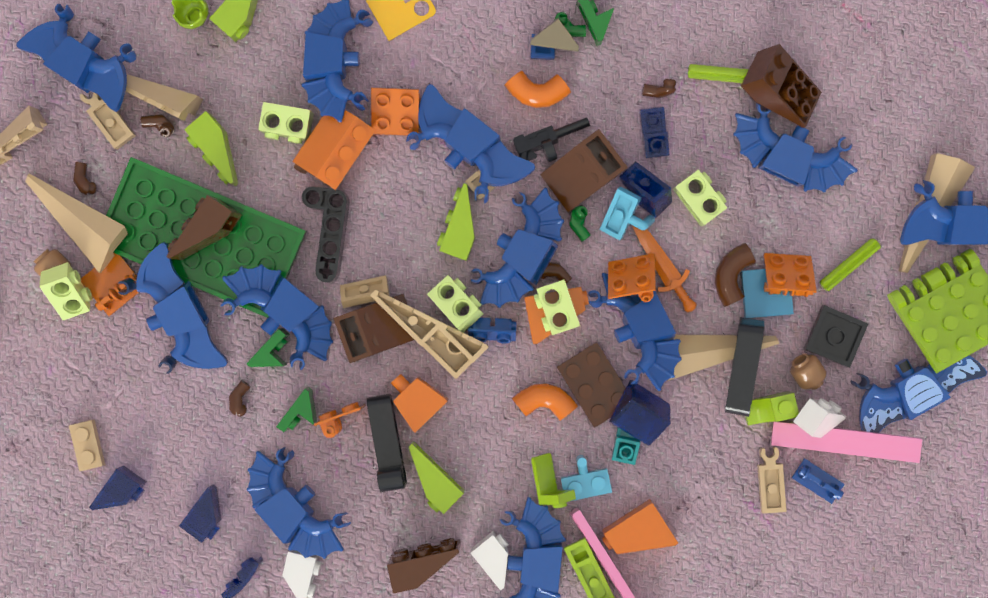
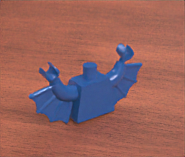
M349 0L327 3L326 8L322 12L313 15L312 24L305 31L303 77L306 82L302 83L301 86L308 94L307 102L316 106L320 110L321 116L334 117L339 123L343 120L346 103L349 100L360 111L365 110V108L359 102L362 100L369 102L364 93L356 92L352 94V91L345 88L342 80L346 78V66L360 65L359 52H347V46L344 41L346 34L356 28L355 25L361 24L364 27H369L373 24V20L370 18L363 20L365 16L370 15L368 11L363 9L359 10L356 18L352 19Z
M756 103V110L760 113V118L739 113L735 114L737 129L733 135L740 142V154H743L750 160L753 168H756L759 164V169L797 187L804 185L803 190L805 192L812 189L826 192L833 185L843 186L846 178L858 171L856 167L840 157L839 153L849 151L852 148V143L847 148H841L840 143L846 137L839 138L837 147L831 148L825 153H816L813 146L804 143L809 134L808 129L796 126L792 136L784 133L778 136L770 127V118H767L771 110L766 108V110L761 111V105Z
M547 188L540 192L531 205L527 204V196L524 193L519 192L523 196L521 204H518L512 198L513 204L522 208L521 211L526 218L524 231L518 229L513 238L505 233L499 237L497 246L505 250L502 259L506 263L498 271L482 273L477 268L471 271L481 275L478 280L470 279L473 284H480L483 280L486 281V286L480 300L482 305L491 303L501 308L507 302L518 303L525 293L534 290V287L527 280L537 285L558 248V245L552 240H562L560 230L564 219L561 218L558 212L559 201H555L550 197Z
M260 264L253 269L241 266L235 274L223 276V281L237 295V298L234 300L227 298L222 302L221 307L225 304L232 306V309L226 311L225 315L233 314L239 305L255 303L261 306V309L269 315L260 326L265 332L271 336L281 325L288 332L292 331L297 339L295 349L297 351L290 356L291 368L296 360H300V370L305 367L303 352H308L323 361H327V350L334 342L330 337L332 321L326 317L324 306L315 304L280 275L281 270H269Z
M602 273L607 295L601 296L598 291L592 290L588 293L589 296L598 297L596 301H588L593 308H598L603 303L618 307L624 313L622 319L624 326L614 330L618 343L631 339L635 348L641 349L642 357L636 365L637 368L626 371L624 378L626 379L631 373H635L636 379L631 383L635 385L640 381V374L645 373L655 388L661 391L664 382L675 377L674 368L682 360L678 351L681 340L674 339L676 335L675 329L656 291H653L654 296L649 302H643L638 294L608 299V274Z
M286 447L278 450L276 453L277 464L273 463L260 451H257L254 464L248 468L250 482L247 491L252 497V507L256 508L255 511L283 544L290 543L288 550L298 551L304 558L318 555L326 559L334 551L342 552L344 548L333 532V528L349 526L351 522H342V516L348 513L336 514L333 520L319 521L312 517L314 510L309 506L308 502L315 496V492L308 485H305L297 492L293 487L287 488L283 480L284 464L294 457V451H290L287 457H285L284 450Z
M528 497L522 519H516L513 511H505V513L511 516L510 522L500 519V522L505 526H516V529L523 533L526 545H523L522 557L508 555L507 570L521 571L520 583H522L520 591L509 598H560L561 595L558 593L563 548L561 542L566 541V538L560 531L561 521L552 517L547 505H538L531 497Z

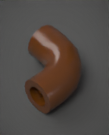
M746 243L733 248L724 255L716 268L715 287L723 307L729 306L745 297L738 282L739 275L744 269L756 264L754 255Z

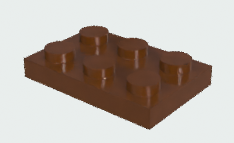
M597 342L557 366V369L594 428L635 403Z

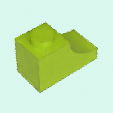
M786 391L752 399L749 417L745 416L747 425L779 422L796 418L799 411L795 394Z

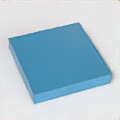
M765 269L741 272L742 291L745 295L743 298L744 318L794 314L793 300L789 291L786 296H783L782 290L781 294L769 295L768 292H764V283L767 282Z

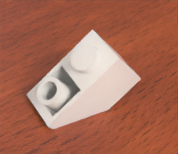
M810 398L793 422L810 436L821 438L844 421L847 416L840 412L842 408L831 400L827 402L822 398L819 400Z
M289 550L283 570V577L296 598H313L316 585L312 583L314 575H319L322 562L318 561V555L304 558L300 552Z

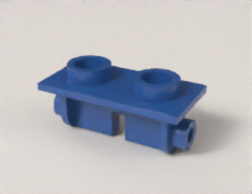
M479 318L468 328V335L481 342L495 340L498 343L506 344L516 341L517 321H512V319L495 318V326H490L491 318Z
M805 458L792 476V479L831 504L835 499H841L844 494L841 490L845 485L844 483Z

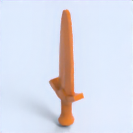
M632 225L646 254L655 253V270L666 286L658 287L657 292L675 290V293L681 299L684 311L692 312L695 310L697 303L689 298V295H687V292H685L681 285L687 279L690 270L685 269L681 276L652 234L647 229L643 231Z

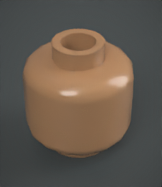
M47 248L33 261L36 264L34 271L39 276H41L42 271L67 262L71 266L70 261L57 249L50 251Z
M801 354L792 361L790 373L800 388L815 390L823 385L827 372L815 355Z

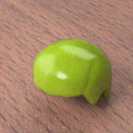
M172 0L171 2L174 7V14L172 16L181 27L195 29L205 23L209 14L208 4L205 0Z

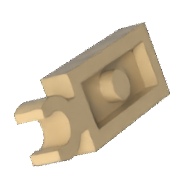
M93 92L91 99H88L84 94H80V99L84 103L91 105V108L86 112L114 149L118 150L136 136L119 112L111 110L103 99L100 100L101 97Z
M773 447V454L769 457L765 454V448H760L759 455L764 460V464L757 465L762 514L787 512L783 464L776 463L779 457L777 447Z

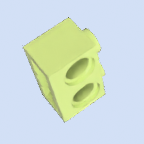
M263 102L258 130L264 133V137L268 139L279 140V136L288 138V142L302 144V140L306 141L311 134L314 113L307 109ZM275 116L279 117V125L275 128H270V119ZM299 120L302 121V130L293 132V123Z
M698 169L674 187L673 191L698 224L704 226L727 209L725 205L727 201L721 192H715L711 187L712 181L705 172L701 173ZM691 181H695L700 185L699 193L694 194L689 190V183ZM705 200L713 202L714 211L712 213L704 210L703 203Z
M68 262L41 272L39 287L62 320L90 311V301L93 299L91 291L88 287H84L78 271L73 270Z
M447 275L427 295L454 326L464 333L484 314L479 309L482 304L473 294L470 297L467 296L464 292L466 286L458 278L453 280ZM454 289V295L449 299H445L447 291ZM469 306V312L464 316H460L461 309Z
M565 279L536 289L538 294L533 296L537 308H543L545 317L541 318L546 332L550 331L551 335H555L580 326ZM550 289L557 291L559 295L558 301L554 304H550L545 300V293ZM559 312L566 316V323L561 327H557L553 323V316Z

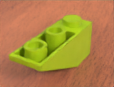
M205 111L184 129L189 135L186 139L195 149L199 147L204 152L202 158L211 167L215 165L220 171L217 174L218 177L226 185L230 183L237 186L238 180L227 132L212 114Z
M464 183L462 188L458 187L455 192L453 201L457 202L454 211L449 210L445 223L449 225L446 233L441 232L437 245L440 246V252L467 261L475 241L468 186Z

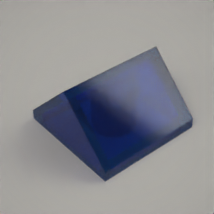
M630 380L609 422L647 446H650L671 424L670 404L638 383L632 385L633 380Z

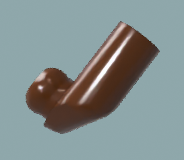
M666 78L663 81V86L644 84L642 96L662 98L672 95L676 91V80Z
M164 115L141 116L142 128L156 127L161 133L160 135L166 138L174 133L173 124Z
M75 162L74 184L82 194L87 195L88 193L93 195L96 192L97 186L95 182H89L86 178L87 163Z
M549 262L541 276V279H545L547 276H555L559 281L565 279L566 284L572 279L568 272L559 263Z
M243 380L238 383L229 395V410L238 417L244 416L247 412L242 397L251 387Z

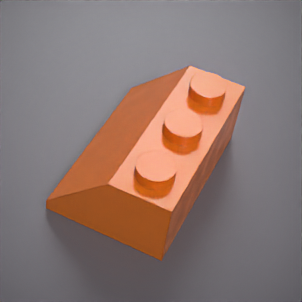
M346 110L344 111L341 123L334 117L322 116L292 162L330 188L336 190L376 130Z

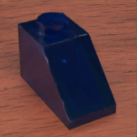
M635 161L619 176V179L628 191L641 197L638 205L655 218L672 203L671 187Z
M124 465L116 468L89 508L98 510L126 505L133 500L136 502L145 491L143 486L146 481Z
M214 484L204 491L179 525V527L201 543L208 538L212 540L220 530L217 525L222 519L217 487Z

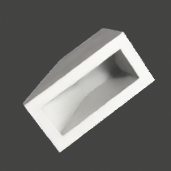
M492 531L471 548V554L501 591L505 586L508 558L507 546L509 544L501 534L496 535Z

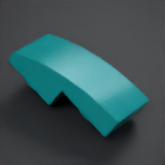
M621 411L612 453L613 461L632 465L636 464L645 420L644 415Z

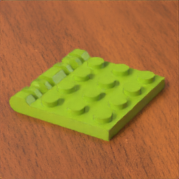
M970 248L962 252L960 256L953 257L954 266H956L960 273L959 277L956 278L954 270L948 263L944 262L940 265V269L935 267L921 275V280L918 278L912 280L913 287L920 297L918 300L915 301L913 293L906 285L901 286L899 290L896 289L887 294L889 302L936 374L988 345V275L981 266L980 259Z

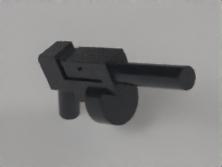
M586 117L555 130L551 125L527 136L522 134L514 137V146L518 156L528 161L536 159L537 154L535 152L542 149L549 163L557 159L553 145L558 143V138L589 127L590 123Z

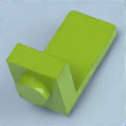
M551 453L531 458L539 505H553V508H562L567 506V502L576 499L574 490L557 489Z

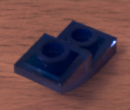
M664 107L639 109L645 158L669 156L668 132L666 131Z
M260 556L254 560L251 557L241 563L242 568L236 573L238 578L236 577L225 584L226 589L221 593V596L223 598H233L257 573L263 558Z

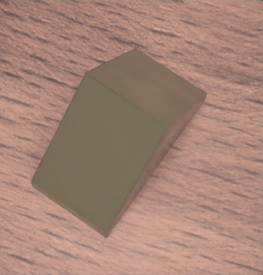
M559 18L533 36L530 41V45L579 51L578 44Z

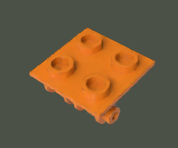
M371 87V127L376 130L374 134L408 136L411 132L419 133V89Z
M115 253V256L101 273L94 267L81 278L82 284L90 289L93 298L97 301L95 303L97 309L100 311L104 310L108 316H111L139 293L137 290L126 295L118 293V291L127 289L125 284H118L119 281L131 278L136 283L137 275L122 256Z
M655 253L608 262V299L638 294L643 302L651 301L654 296L653 291H656Z
M763 254L767 280L764 283V292L772 295L781 294L782 290L783 296H786L789 291L790 296L795 294L804 297L817 292L811 256Z
M355 402L341 408L342 412L337 413L336 409L318 416L319 421L314 423V426L320 424L324 436L333 438L342 430V423L339 417L361 410L366 404L359 406V403Z

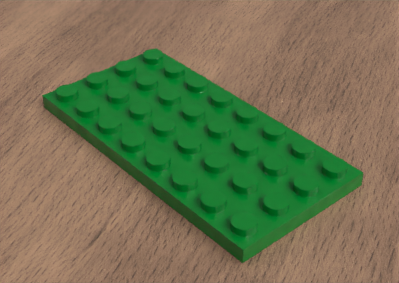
M130 157L106 214L107 217L124 225L128 233L113 253L142 264L147 255L159 244L165 242L169 247L175 238H179L183 232L181 228L188 218L192 219L196 213L195 207L199 200L209 195L220 199L241 213L242 216L228 236L183 260L171 259L175 271L184 283L190 281L193 287L224 300L227 298L234 300L237 298V295L222 278L223 276L235 274L241 266L253 269L262 264L269 270H281L280 275L287 280L307 231ZM255 303L239 305L261 316L269 317L261 309V306Z

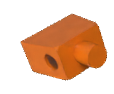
M400 374L391 382L400 393L393 402L414 433L449 400L420 377H417L410 383Z

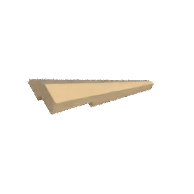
M127 74V93L183 121L186 120L188 114L195 116L203 101L197 95Z
M28 106L0 133V166L13 158L9 151L44 130L43 127L48 125L37 108Z
M939 153L931 155L925 180L933 183L935 186L932 197L935 196L942 207L951 206L958 196V191H961L975 167L959 158ZM924 195L920 196V200L916 202L915 206L925 200ZM929 240L905 245L899 267L900 272H909Z
M28 174L25 181L26 184L46 206L51 215L76 243L95 269L101 273L115 256L114 250L128 234L125 226L37 177Z
M375 290L370 295L455 379L489 347L487 344L378 290Z
M676 334L674 339L681 340L678 351L682 360L674 368L675 377L667 381L734 359L737 335ZM763 336L761 350L779 344L777 337Z

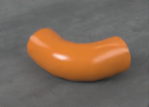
M520 71L504 85L518 101L534 108L550 107L571 93L568 85L558 74L544 84H536L523 71Z
M548 383L533 384L512 397V400L526 417L534 410L546 407L561 421L578 407L572 397L563 389Z

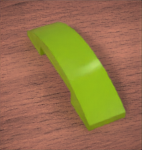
M585 537L563 547L588 598H615Z

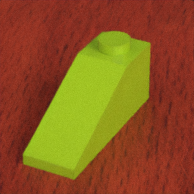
M225 0L209 19L233 41L237 42L238 39L242 40L248 34L258 0Z
M413 441L409 445V450L426 498L429 500L427 503L435 512L438 513L440 510L445 514L464 494V489Z

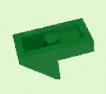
M577 0L576 5L596 46L601 45L614 8L597 16L598 9L593 0Z
M283 328L278 329L248 361L247 365L249 367L286 366L287 363L274 351L277 350L279 352L288 343L286 338L290 334Z
M310 387L303 390L276 426L282 432H286L289 428L294 430L301 421L298 417L299 415L313 425L317 422L313 390Z

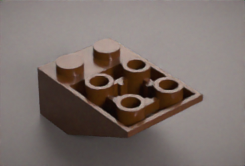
M780 44L757 52L741 84V87L756 103L802 128L807 126L822 93Z
M598 129L542 172L540 176L569 213L623 173L628 167L600 129Z
M209 195L206 198H201L195 207L197 211L192 219L188 218L181 228L183 232L179 238H175L168 247L169 253L166 257L183 260L228 236L242 214L218 198Z
M404 294L392 297L408 305ZM378 303L333 318L349 364L415 340Z
M448 538L440 541L441 544L431 546V543L417 546V550L408 551V548L394 551V555H391L387 563L393 594L417 589L459 553L461 541Z

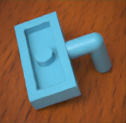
M620 186L613 197L599 230L621 240L629 224L644 231L655 222V218L652 215H648L642 220L634 216L641 197Z
M578 455L576 458L579 474L561 477L563 490H574L575 500L612 493L607 468L588 472L587 460L583 455Z

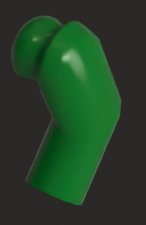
M564 12L556 14L555 19L559 18L572 37H586V25H573Z
M580 205L572 210L569 226L580 241L583 242L591 234L584 227L588 210L585 206Z

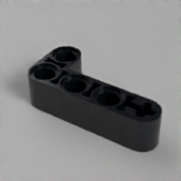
M312 186L303 191L302 201L309 208L324 211L315 272L320 281L332 283L340 275L350 200L340 190ZM313 192H318L320 195V199L316 204H310L309 195ZM337 195H341L343 197V204L338 208L333 207L332 199ZM337 218L340 222V227L336 231H331L329 229V222ZM330 242H334L337 246L336 252L332 255H328L325 249L326 245ZM324 257L335 259V263L330 262L329 269L333 270V275H328V279H326V274H323V269L328 268V262L324 261Z
M740 317L725 413L747 417L750 415L765 328L764 321Z
M391 394L368 397L367 409L378 464L377 481L380 492L404 489L407 485V478Z

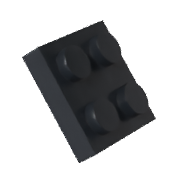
M822 305L804 349L850 368L868 323Z

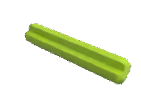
M690 64L688 67V78L742 83L749 69Z
M874 238L868 240L819 282L821 287L826 291L833 289L881 248L878 241Z

